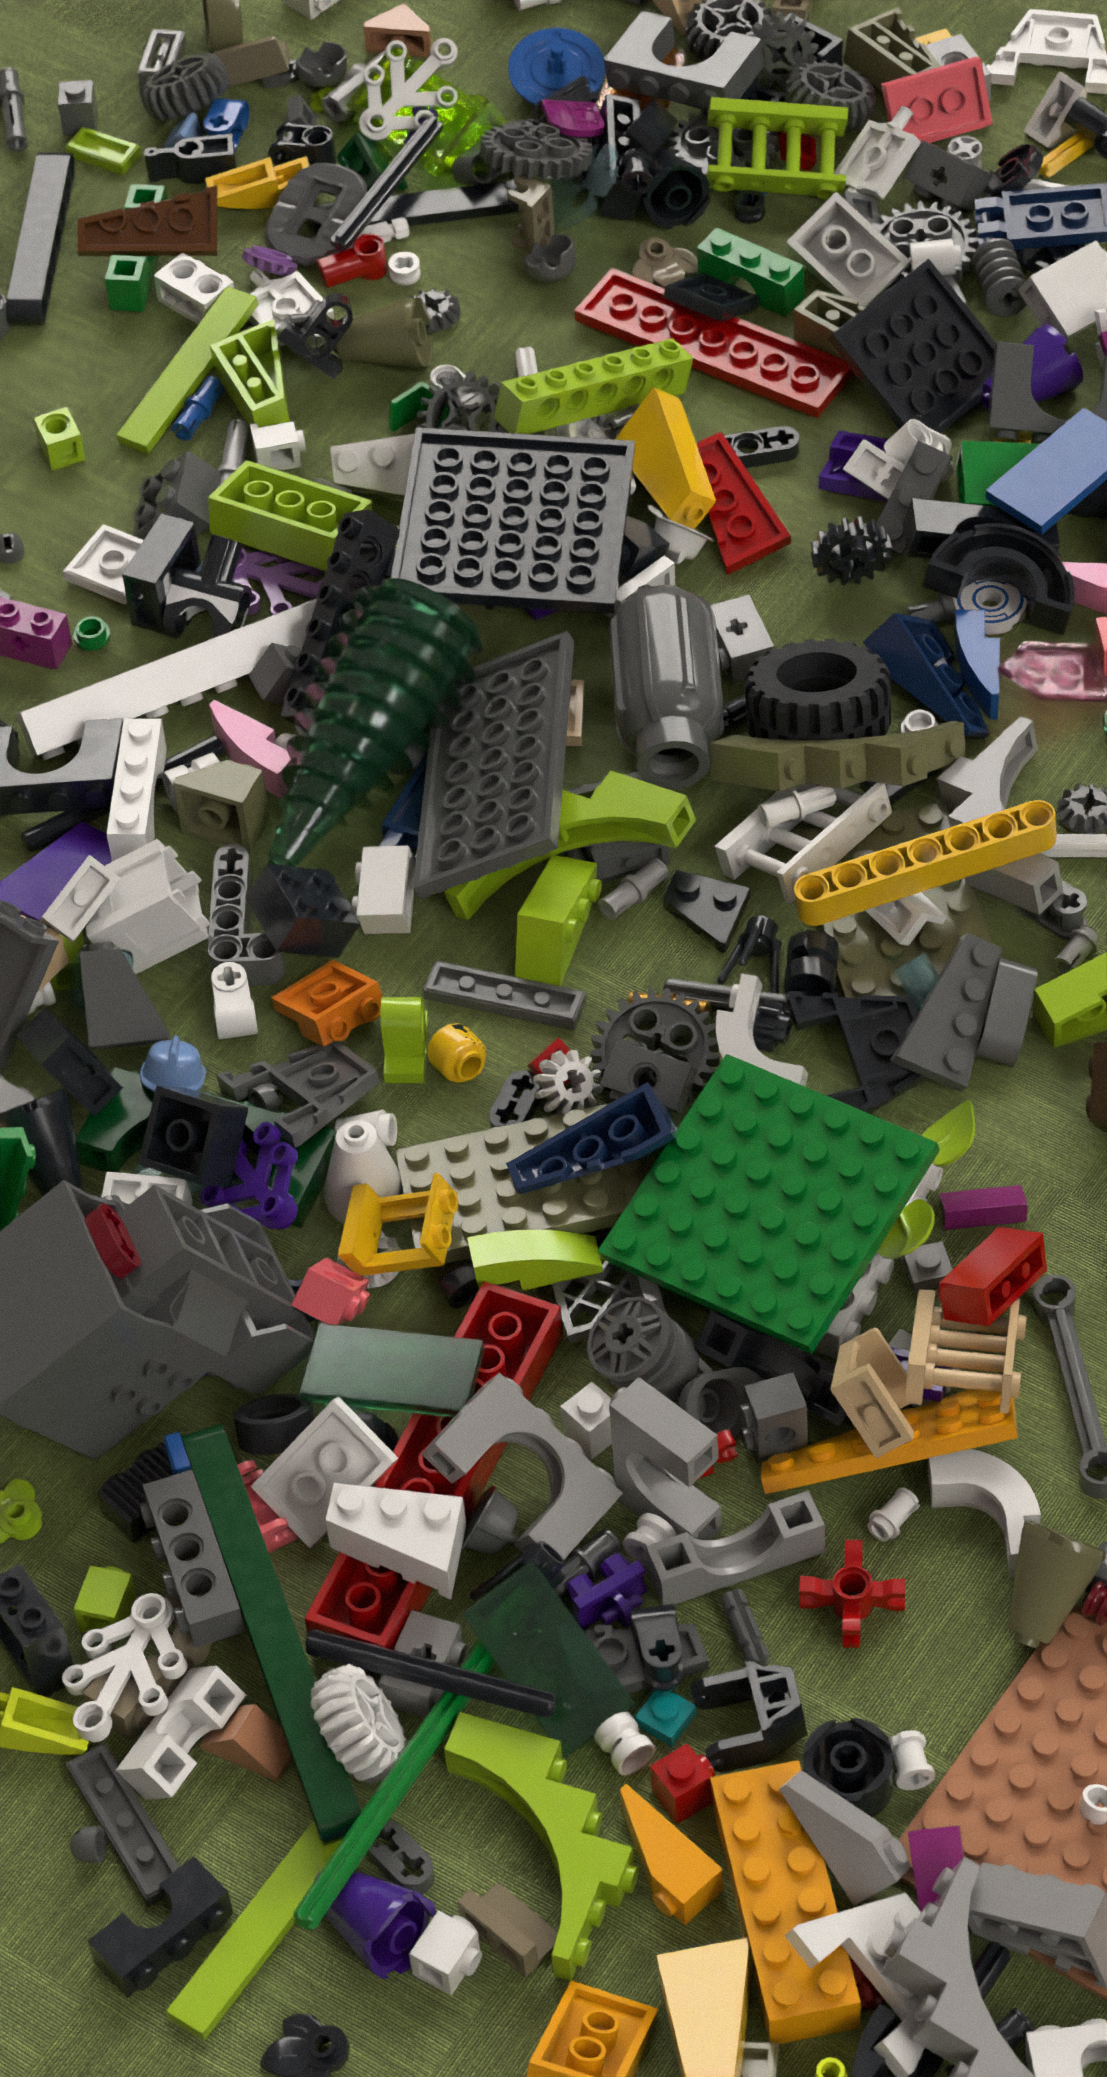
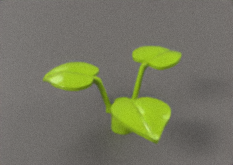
M968 1099L939 1119L921 1135L938 1143L940 1152L933 1161L936 1167H944L955 1162L967 1152L974 1140V1109ZM916 1199L904 1207L877 1250V1253L886 1259H897L919 1248L929 1237L934 1226L935 1217L932 1207L923 1199Z

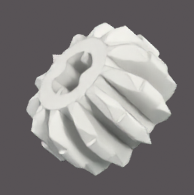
M578 1050L568 1051L566 1056L563 1052L557 1051L552 1053L551 1061L546 1059L539 1064L543 1074L534 1076L533 1081L543 1087L542 1090L535 1093V1097L537 1099L546 1097L548 1100L544 1111L550 1112L557 1108V1114H566L572 1110L584 1111V1108L596 1106L597 1102L593 1095L601 1093L603 1087L594 1083L593 1079L599 1077L602 1071H590L588 1069L592 1058L587 1056L579 1061ZM570 1079L573 1087L566 1090L563 1081Z

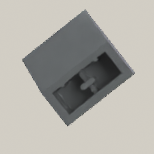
M188 450L177 459H170L163 470L154 477H147L140 487L139 494L141 498L139 507L134 514L136 522L133 536L144 540L160 514L194 522L196 536L210 526L208 497L219 487L221 472Z

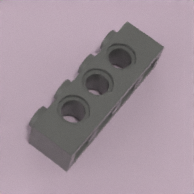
M193 1470L144 1484L143 1489L146 1502L140 1503L139 1507L146 1529L154 1527L157 1534L156 1537L150 1538L157 1563L166 1561L169 1570L162 1573L169 1599L177 1596L180 1607L173 1609L180 1633L189 1632L194 1648L245 1632L240 1608ZM176 1523H183L179 1526H172ZM195 1557L193 1560L183 1561L187 1558ZM207 1592L203 1596H195L198 1593Z

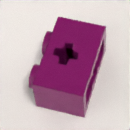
M0 597V655L57 670L72 646L67 614Z

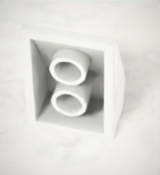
M837 192L787 241L791 254L817 279L837 295L859 300V306L863 307L870 305L911 264V261Z

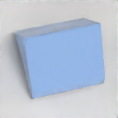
M193 112L189 113L172 130L163 147H174L182 139L203 137L197 115Z

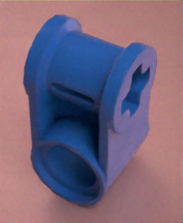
M217 98L216 101L211 102L207 116L204 119V129L208 132V136L232 134L236 152L249 121L248 102Z

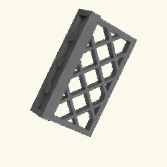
M613 1227L587 1232L586 1234L595 1236L598 1247L601 1241L606 1239L610 1229ZM602 1259L603 1272L596 1273L593 1277L588 1275L552 1284L557 1305L561 1306L562 1321L569 1344L588 1339L590 1330L598 1316L611 1304L621 1299L643 1297L655 1302L665 1312L658 1285ZM612 1269L626 1274L618 1286L603 1281ZM571 1281L586 1285L578 1298L564 1293V1290ZM596 1290L611 1295L602 1307L588 1302ZM581 1310L595 1315L591 1323L573 1328L572 1322Z

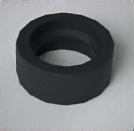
M293 1393L274 1394L253 1399L239 1406L233 1413L239 1448L246 1453L256 1455L283 1453L315 1419L311 1399L304 1395Z

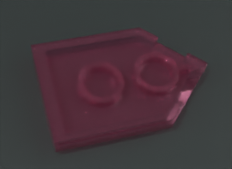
M1024 641L1017 648L1016 652L997 669L1003 676L1040 700L1107 702V679L1094 644Z

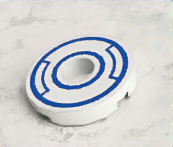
M995 579L975 581L965 587L958 598L953 597L957 610H985V634L987 635L1006 633L1012 630L1014 624L1018 623L1019 620L1020 623L1024 620L1028 608L1026 598L1016 587L1005 581ZM985 601H995L999 604L989 607L982 603Z

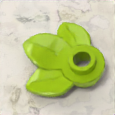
M14 1478L8 1483L4 1491L0 1490V1544L10 1537L16 1540L30 1539L39 1532L42 1526V1511L34 1501L35 1490L26 1480Z

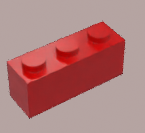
M998 1227L939 1282L938 1298L942 1303L944 1320L989 1327L1047 1271L1043 1233Z

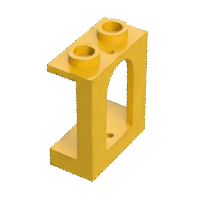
M439 1173L433 1174L430 1191L381 1198L367 1183L353 1185L338 1256L352 1271L362 1276L443 1266L447 1249L451 1244V1229L454 1214L459 1204L458 1194ZM425 1217L419 1242L421 1248L377 1253L384 1222Z

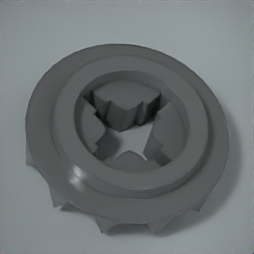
M434 287L431 292L420 290L418 296H409V298H421L426 307L438 308V314L435 310L427 308L431 325H425L426 332H438L448 329L460 317L461 309L457 296H451L448 290L437 292Z
M1077 782L1073 790L1064 789L1062 798L1058 800L1057 806L1060 821L1067 828L1077 833L1097 834L1106 831L1107 787L1097 788L1094 782L1089 787H1083ZM1091 801L1093 807L1089 810L1088 815H1085L1084 806L1086 802Z

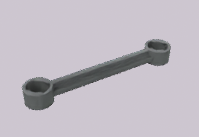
M1048 1275L1041 1278L1034 1287L1033 1308L1040 1319L1048 1322L1083 1455L1079 1464V1485L1091 1497L1107 1498V1476L1104 1477V1481H1098L1086 1474V1471L1091 1467H1107V1446L1072 1318L1075 1311L1076 1288L1072 1281L1064 1276ZM1051 1292L1061 1293L1066 1296L1064 1300L1058 1302L1057 1306L1046 1304L1041 1300L1043 1295Z

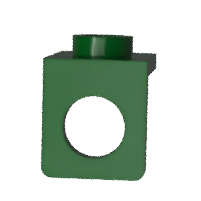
M421 381L390 402L388 423L390 431L395 432L415 419L417 412L427 411L428 408L421 403V399L433 398L429 391V385ZM448 403L443 409V414L440 415L439 426H442L441 422L446 420L450 414Z

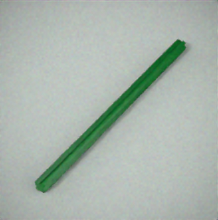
M526 1580L503 1603L460 1668L483 1674L489 1672L545 1589L544 1583L540 1587H536ZM443 1691L398 1760L394 1763L294 1910V1923L298 1927L312 1931L318 1926L456 1721L459 1713L462 1712L470 1700L469 1697Z

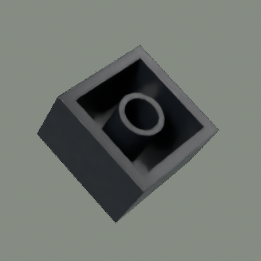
M266 864L245 898L276 952L339 958L361 924L353 912L351 904L346 900L336 884L334 876L328 870L321 868L310 869L294 867L292 865Z
M156 1085L138 1165L203 1186L230 1187L249 1108L185 1087Z

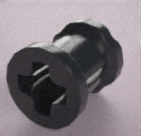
M640 148L626 151L621 159V166L625 170L622 175L621 185L629 194H645L651 189L653 183L652 175L649 172L652 168V157L646 150Z

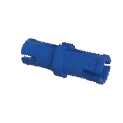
M212 376L206 377L196 394L188 397L184 404L185 409L171 427L173 432H176L181 427L176 433V436L181 440H190L204 419L208 420L211 416L212 407L225 391L224 385H220L215 390L221 383L219 379Z

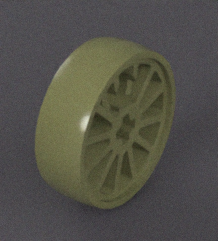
M202 0L209 53L243 44L240 0Z

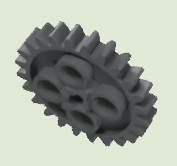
M700 109V115L688 113L689 121L679 120V128L672 130L673 137L669 138L668 141L669 152L698 167L706 176L708 165H717L719 129L707 126L708 110ZM732 129V167L752 168L753 131L748 129ZM767 131L765 169L770 168L769 161L777 159L776 152L779 151V133L775 131Z
M513 122V126L502 123L501 128L492 126L491 131H484V135H481L480 157L484 158V163H491V168H501L502 173L512 171L516 177L522 174L527 176L528 179L539 176L542 180H546L547 176H551L559 180L560 175L572 178V173L581 175L582 170L587 171L588 166H591L593 149L592 144L588 143L587 138L561 134L558 128L545 125V123L533 125L531 122H526V125H521Z
M919 202L917 209H912L909 204H905L904 212L893 208L891 218L881 215V224L872 223V226L909 260V243L952 239L953 246L960 245L962 266L956 267V274H952L954 280L961 282L963 281L962 272L971 273L973 254L978 248V239L976 238V229L971 228V220H962L961 211L951 215L950 206H946L940 211L936 202L929 209L924 207L923 202ZM911 264L891 283V287L912 272Z
M649 988L647 998L642 999L637 991H634L633 1003L628 1004L620 998L618 999L619 1012L608 1008L605 1010L609 1023L598 1021L596 1025L601 1035L591 1037L593 1047L597 1049L591 1051L590 1056L592 1062L597 1063L593 1066V1070L602 1071L599 1077H603L616 1039L688 1062L695 1066L698 1071L691 1092L696 1090L701 1093L705 1087L702 1079L709 1080L714 1073L711 1067L719 1066L720 1064L719 1055L715 1053L719 1051L717 1039H715L716 1024L709 1025L711 1017L708 1011L699 1014L701 1010L699 1001L695 1000L686 1006L687 999L684 992L673 1000L669 988L664 990L662 997H656L653 988ZM644 1022H654L656 1024L649 1031H640L638 1029ZM628 1036L633 1038L634 1040H624V1038ZM680 1037H689L692 1039L691 1042L685 1046H676L673 1044L675 1040ZM653 1071L644 1073L639 1079V1087L648 1082L653 1088L657 1082L655 1078L657 1076L656 1073ZM691 1092L687 1100L690 1104L694 1103Z

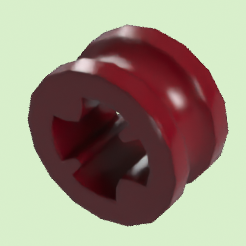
M1098 1581L1091 1589L1081 1611V1615L1085 1618L1095 1617L1096 1624L1100 1626L1107 1622V1589L1105 1588L1106 1584L1102 1581Z

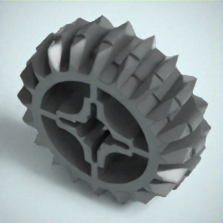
M702 0L701 3L694 4L693 10L688 12L685 27V37L687 38L689 51L695 53L696 59L710 58L730 32L744 35L754 34L751 28L756 22L762 25V19L767 14L774 21L771 9L765 7L764 1L756 2V0Z
M213 53L193 54L190 57H183L181 60L173 61L167 66H162V69L153 72L139 87L143 107L145 110L147 109L149 116L158 120L175 119L178 116H185L188 113L196 112L202 107H207L208 103L216 101L218 96L223 95L229 86L227 69L219 56Z
M810 60L808 64L800 63L798 67L793 68L784 89L786 103L848 107L846 133H851L852 129L860 130L862 126L866 125L868 120L871 119L876 105L875 88L869 84V79L860 77L859 71H851L848 66L842 67L836 62L831 64L825 60H822L820 63L814 60Z
M468 371L463 381L461 374L454 372L453 383H450L445 377H441L440 383L443 387L440 390L434 386H429V391L433 398L431 400L428 398L421 399V403L428 409L427 411L417 412V417L420 420L426 421L420 424L418 428L466 431L469 430L462 425V414L459 408L469 416L468 426L471 431H480L482 423L489 418L488 414L492 413L491 425L487 432H496L498 426H501L493 418L500 385L497 382L489 385V378L484 374L476 381L475 373ZM478 394L487 400L481 404L476 402L471 405H465L460 400L459 395ZM448 403L450 414L446 420L441 422L442 426L439 427L440 415Z

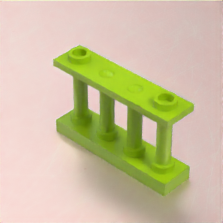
M711 97L707 114V126L716 127L719 131L717 165H708L706 173L710 184L709 188H714L720 192L756 190L758 192L811 195L821 199H829L835 192L842 196L846 175L834 174L835 137L844 136L848 121V107ZM734 128L753 131L752 168L731 166L732 129ZM767 131L785 132L787 134L786 170L765 169ZM801 134L821 136L820 173L800 172Z

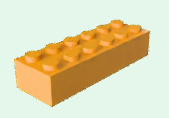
M799 1760L710 1778L714 1816L743 1936L749 1942L751 1968L769 2043L778 2044L861 2028V2002L849 1955L843 1946L839 1945L810 1969L784 1936L799 1924L838 1913L824 1858L779 1790L794 1774L801 1771Z

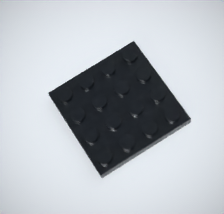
M929 258L827 338L898 429L902 428L910 419H916L938 433L943 432L981 401L980 396L983 394L982 385L992 376L994 351L997 345Z

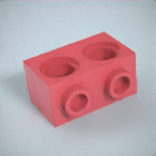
M326 1257L308 1269L291 1306L337 1328L347 1320L351 1322L355 1315H361L371 1295L365 1291L370 1279Z

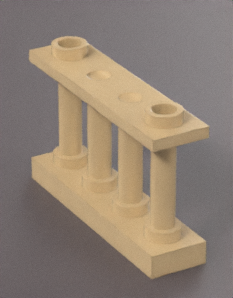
M919 1289L908 1360L904 1403L922 1404L924 1388L932 1389L933 1385L1002 1392L1000 1413L1008 1414L1010 1398H1019L1021 1372H1013L1016 1340L1024 1341L1027 1316L1018 1315L1020 1299H1017L1011 1305L1009 1318L998 1317L987 1327L944 1320L942 1307L934 1306L936 1291ZM940 1328L954 1329V1330H964V1331H973V1332H983V1333H993V1334H1002V1335H1008V1336H1007V1337H1004V1336H994V1335H985V1334H975V1333H965V1332H956V1331H946V1330H940ZM938 1347L964 1349V1350H974V1351H983V1352H993V1353H1003V1354H1006V1355L1003 1356V1355L983 1354V1353L964 1352V1351H955V1350H945V1349H938ZM935 1366L952 1367V1368H962V1369H971V1370H981V1371H990V1372H1000V1373H1004V1374H1003V1375H998V1374H989V1373H979V1372H970V1371L941 1369V1368H935Z

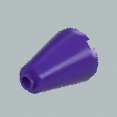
M1048 324L1035 329L1022 343L1034 345L1031 391L1036 403L1075 390L1084 380L1083 370L1075 352L1068 355L1062 346L1068 341L1058 330ZM992 376L982 385L983 394L980 396L984 407L988 411Z
M354 1871L324 1916L370 1972L382 1979H388L387 1973L396 1971L402 1974L411 1968L409 1953L428 1927L430 1917L434 1918L437 1912L434 1903L421 1893Z

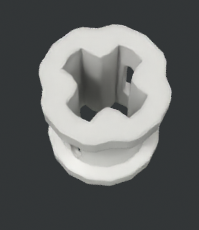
M910 1730L900 1732L888 1739L897 1769L895 1783L899 1789H920L929 1785L935 1779L934 1769L931 1765H928L923 1749L926 1746V1739L919 1731Z

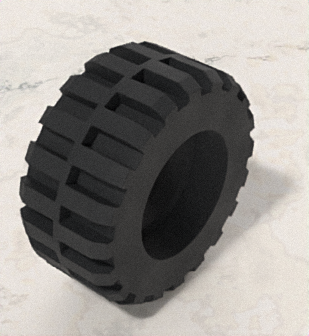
M808 639L804 640L803 643L784 644L783 648H773L767 651L764 657L760 656L755 660L745 676L746 720L750 737L783 740H833L886 735L892 723L889 669L885 662L876 653L874 654L871 649L865 646L857 647L854 642L845 641L842 643L836 642V639H825V641Z

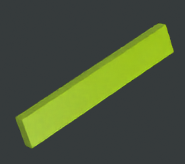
M229 286L224 289L117 433L118 443L146 454L151 452L182 410L188 397L193 395L213 368L214 363L210 345L233 336L241 330L259 305L256 296Z
M313 1820L166 2010L168 2019L200 2039L206 2040L295 1924L294 1910L341 1841L323 1847Z

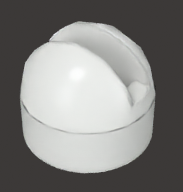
M1093 1784L1087 1786L1079 1802L1081 1816L1084 1819L1090 1820V1823L1093 1825L1107 1823V1787L1104 1785ZM1099 1803H1101L1105 1807L1100 1808L1097 1806L1099 1805Z

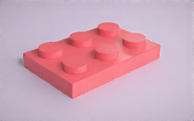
M977 56L881 84L888 123L893 120L901 106L907 107L913 112V116H911L903 131L914 134L920 141L932 143L993 125L982 61Z

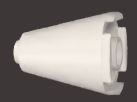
M361 1120L347 1122L337 1131L324 1186V1199L327 1209L337 1221L345 1224L353 1185L367 1183L380 1198L404 1194L399 1170L377 1131L370 1123Z

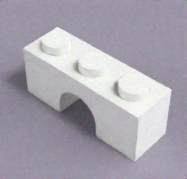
M218 1666L189 1669L168 1698V1706L165 1711L153 1718L116 1771L144 1799L172 1798L197 1764L188 1755L191 1747L207 1732L222 1729L246 1694Z
M1091 2019L1083 2022L1080 2026L1060 2028L1056 2025H1046L1036 2029L1034 2032L1026 2033L1025 2055L1028 2070L1035 2077H1083L1082 2070L1087 2065L1097 2061L1107 2062V2021L1104 2019Z

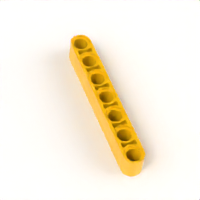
M1034 800L806 874L800 877L794 886L798 918L806 925H822L1051 849L1057 840L1055 810L1046 801Z

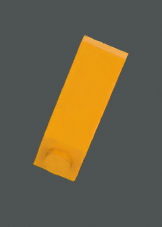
M625 1784L620 1789L621 1809L650 1887L652 1900L664 1915L668 1917L674 1915L686 1925L724 1890L723 1870L630 1786Z

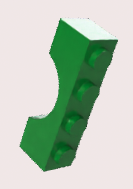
M131 184L124 209L139 207L140 203L153 200L154 203L167 200L165 186ZM111 255L105 276L110 310L144 312L159 256Z

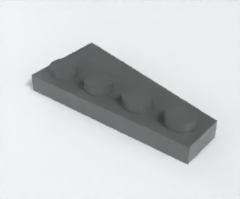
M968 932L959 939L940 972L936 985L925 998L922 1004L924 1006L906 1031V1037L901 1046L890 1059L891 1062L959 1092L968 1087L1002 951L1001 947Z

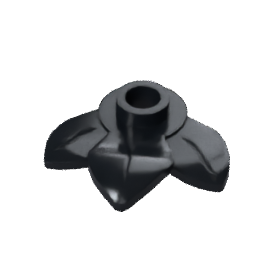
M295 2014L283 2020L282 2028L285 2037L276 2040L268 2046L260 2061V2067L266 2072L279 2077H330L331 2072L340 2069L348 2060L349 2040L346 2034L336 2026H323L315 2016L310 2014ZM331 2041L330 2048L324 2053H319L322 2046Z

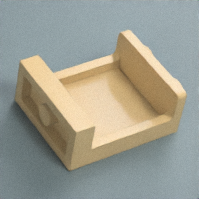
M873 1328L840 1345L830 1388L875 1458L913 1440L914 1437L913 1429L900 1411L902 1407L910 1404L904 1403L907 1372L878 1328Z

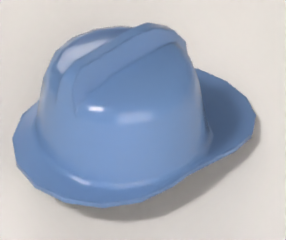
M175 1035L172 1040L160 1041L151 1047L146 1061L141 1068L140 1081L147 1089L154 1092L156 1085L185 1087L197 1091L204 1084L206 1068L201 1065L198 1049L187 1042L180 1041L179 1036Z

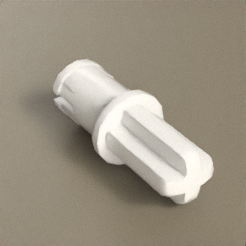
M818 786L800 793L793 790L789 792L787 797L766 804H760L758 806L759 816L763 826L767 829L795 818L801 821L805 819L806 814L833 806L836 801V794L832 787Z

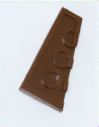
M217 185L207 187L205 191L189 194L186 192L174 195L173 199L154 203V200L140 203L139 207L127 210L120 208L78 218L79 257L111 255L179 256L182 252L188 256H218Z

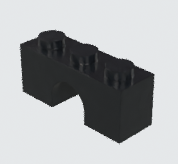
M194 1856L159 1883L164 1906L171 1912L166 1921L156 1927L144 1928L134 1924L122 1913L88 1940L93 1962L127 1998L137 1990L148 1988L157 1979L159 1972L173 1961L184 1959L192 1951L195 1943L209 1932L214 1933L221 1929L233 1913L229 1892Z

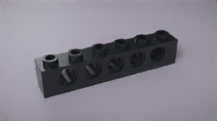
M368 509L344 513L338 525V535L334 548L328 557L323 583L317 592V602L312 618L307 624L306 637L301 653L295 662V672L290 688L284 697V707L280 717L313 736L338 732L400 532L398 527Z

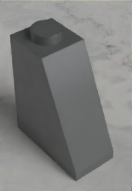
M110 942L95 943L89 945V951L80 952L89 1047L92 1050L154 1044L160 1041L171 1040V1033L120 948L113 949V945Z

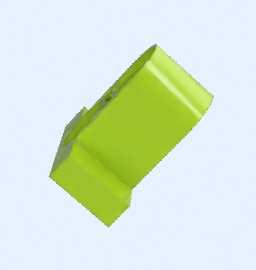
M382 997L380 1020L385 1054L384 1081L385 1083H425L429 1018L428 1011H424L423 997Z

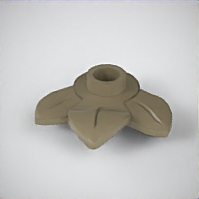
M649 238L642 242L638 252L639 260L632 270L633 277L651 284L655 282L664 289L670 283L685 279V274H698L697 258L690 251L684 248L672 247L666 240L661 238ZM651 251H656V252H659V253H661V254H654V253L651 252Z

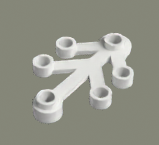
M447 38L436 40L431 46L430 57L405 82L404 59L407 54V47L399 40L390 42L386 49V57L390 61L392 97L383 107L380 85L384 79V70L376 64L366 67L363 80L367 85L368 109L362 113L359 120L360 131L366 138L372 141H381L386 139L391 131L418 130L421 126L418 122L419 118L426 117L429 119L430 116H434L428 110L419 111L415 117L394 116L401 107L439 106L442 109H451L455 106L458 95L456 90L450 86H444L438 92H417L438 68L445 69L454 64L458 53L455 43ZM445 46L449 48L450 54L443 56L438 52V48ZM397 47L401 49L403 54L395 57L391 54L390 50ZM375 71L380 75V78L372 81L368 78V73ZM449 93L453 100L448 103L444 102L441 99V95ZM373 118H378L382 121L383 125L375 128L371 125L370 121Z
M155 1593L145 1594L134 1602L130 1617L103 1629L90 1630L83 1636L82 1646L87 1656L94 1660L83 1665H72L64 1671L62 1681L67 1691L72 1695H82L93 1679L111 1672L97 1700L82 1704L74 1713L73 1723L83 1739L99 1742L109 1735L112 1728L110 1714L131 1674H133L140 1691L138 1696L139 1703L146 1714L151 1716L159 1715L167 1708L168 1699L162 1687L156 1685L143 1653L152 1637L160 1653L158 1666L164 1677L167 1679H177L184 1675L187 1670V1662L182 1652L175 1648L168 1632V1627L174 1619V1610L166 1598ZM131 1635L125 1646L110 1652L111 1643ZM102 1641L97 1647H91L95 1642ZM178 1661L176 1665L167 1667L170 1662ZM83 1677L79 1682L72 1683L75 1678ZM159 1697L154 1703H148L151 1698Z

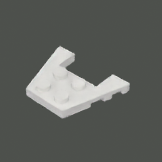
M1029 9L1011 33V40L1005 47L999 49L993 64L987 65L988 70L991 72V84L1014 86L1019 63H1031L1036 66H1065L1069 69L1087 68L1085 81L1087 93L1107 94V54L1105 41L1098 17L1093 14Z
M906 1893L799 1924L784 1935L810 1969L839 1945H842L902 2020L898 2027L874 2047L875 2051L885 2058L886 2065L896 2077L909 2076L915 2070L925 2049L924 2046L912 2039L919 2025V2021L914 2019V2015L923 1999L881 1973L888 1958V1955L883 1953V1949L896 1928L903 1931L915 1917L918 1919L921 1911Z

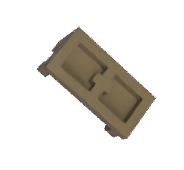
M521 174L514 178L517 192L509 189L508 197L513 202L519 204L520 224L518 225V231L525 235L526 240L512 236V244L514 247L530 253L535 242L540 246H547L550 243L551 236L555 234L552 190L550 185L532 178L528 179L527 176Z

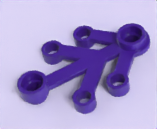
M269 1122L261 1123L253 1135L254 1142L260 1145L256 1170L246 1159L248 1145L242 1139L234 1171L244 1184L224 1189L220 1186H206L200 1195L201 1203L208 1208L228 1203L240 1210L233 1203L257 1198L261 1203L260 1205L240 1211L261 1222L268 1229H286L293 1223L298 1212V1206L294 1202L293 1196L288 1193L293 1165L298 1158L297 1150L286 1142L279 1143L281 1131ZM274 1164L278 1168L273 1189H271L268 1185L272 1165Z

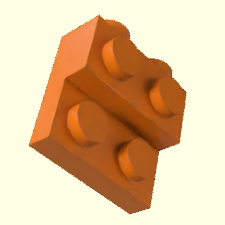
M331 960L274 995L271 999L275 1011L298 1023L302 1036L325 1047L335 1040L343 1041L355 1027L375 1021L380 1016L381 998L383 996L377 981L335 960Z

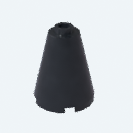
M659 147L653 154L649 153L652 157V168L649 172L652 175L653 183L651 189L642 194L644 208L656 225L666 229H674L672 226L682 224L686 227L700 218L709 205V180L698 167Z
M65 1088L0 1113V1128L23 1127L28 1143L34 1146L36 1154L35 1165L33 1169H29L27 1176L42 1197L63 1180L77 1188L83 1186L70 1100Z

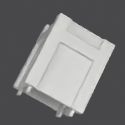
M158 839L105 865L106 868L120 877L121 880L86 925L87 937L94 944L110 942L113 945V949L120 948L135 974L209 938L207 926L210 925V922L202 914L198 895V883L201 882V878L194 871L187 873L174 859L178 857V854L170 845L165 847Z

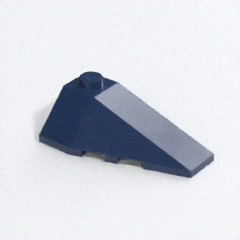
M893 613L863 641L867 648L871 649L874 654L876 653L885 662L891 679L947 722H964L965 736L985 739L990 734L976 701L964 693L962 689L967 684L965 677L962 673L956 672L953 669L951 663L956 659V656L934 620Z
M647 1082L506 1163L516 1190L519 1194H523L646 1158L676 1139L675 1132L677 1129L668 1110Z

